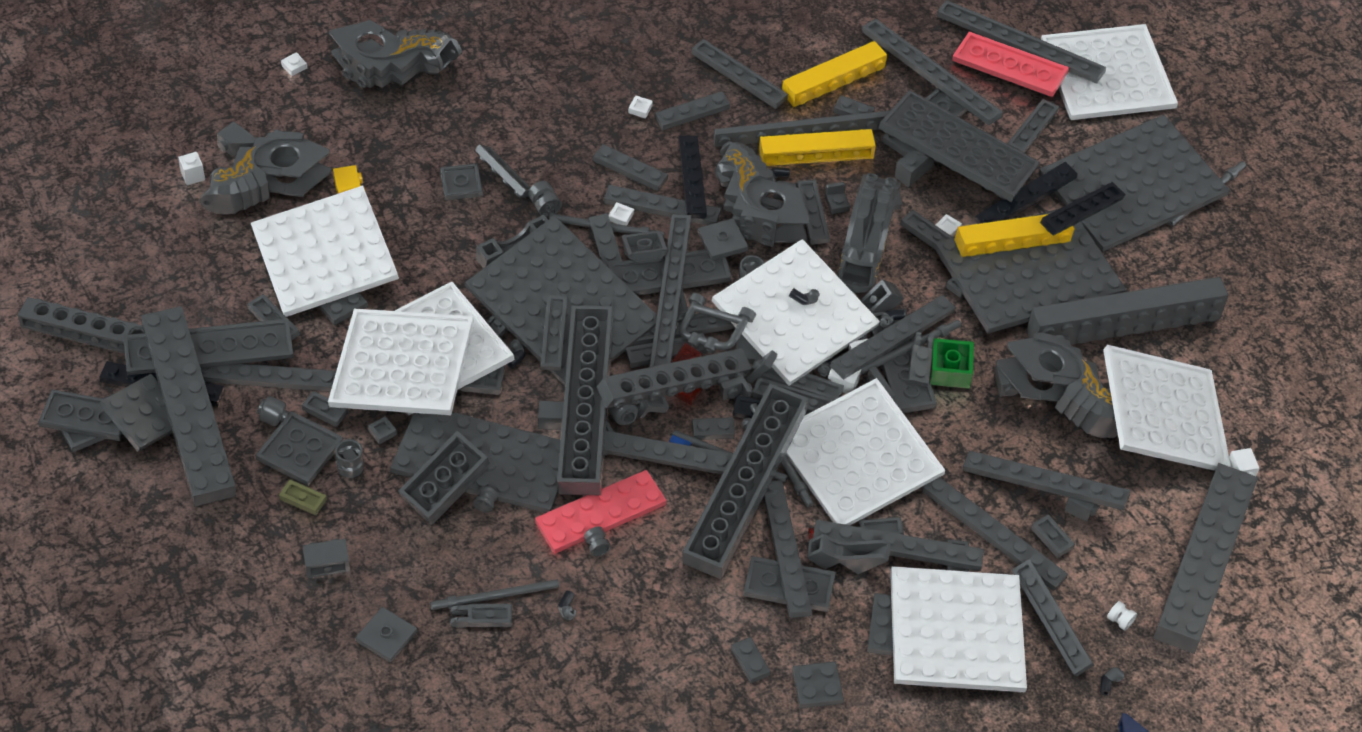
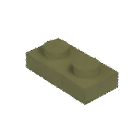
M289 480L280 492L279 500L316 516L327 501V496L293 480Z

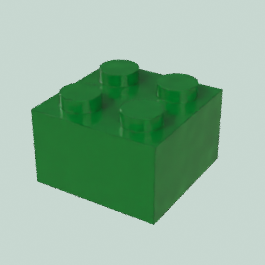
M934 338L930 384L970 388L973 377L974 342Z

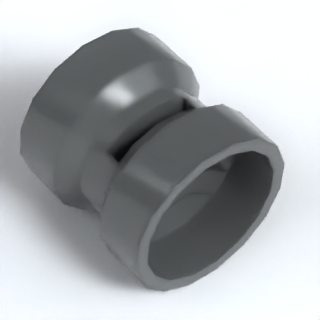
M602 527L591 528L584 534L586 543L590 545L589 550L595 557L602 556L611 549V544L608 539H605L606 534Z

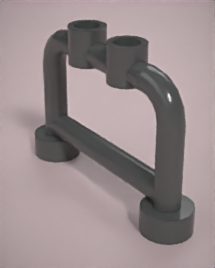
M692 293L689 298L691 305L680 323L679 334L682 338L688 340L687 344L690 347L697 349L700 344L705 345L704 350L714 354L716 349L728 350L734 347L747 323H752L755 319L756 313L747 307H742L738 315L704 306L706 299L698 293ZM696 312L738 324L727 342H720L713 337L706 338L696 332H687V327Z

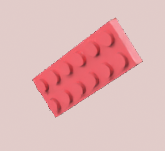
M968 32L953 55L954 62L1051 97L1054 96L1069 72V67L972 32Z
M644 470L603 488L601 495H586L535 518V524L553 553L556 554L585 541L584 534L591 528L602 527L606 532L665 506L667 500L649 472Z

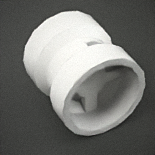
M1118 601L1108 613L1107 618L1112 622H1117L1119 627L1126 631L1135 621L1138 614L1133 610H1128L1124 603Z

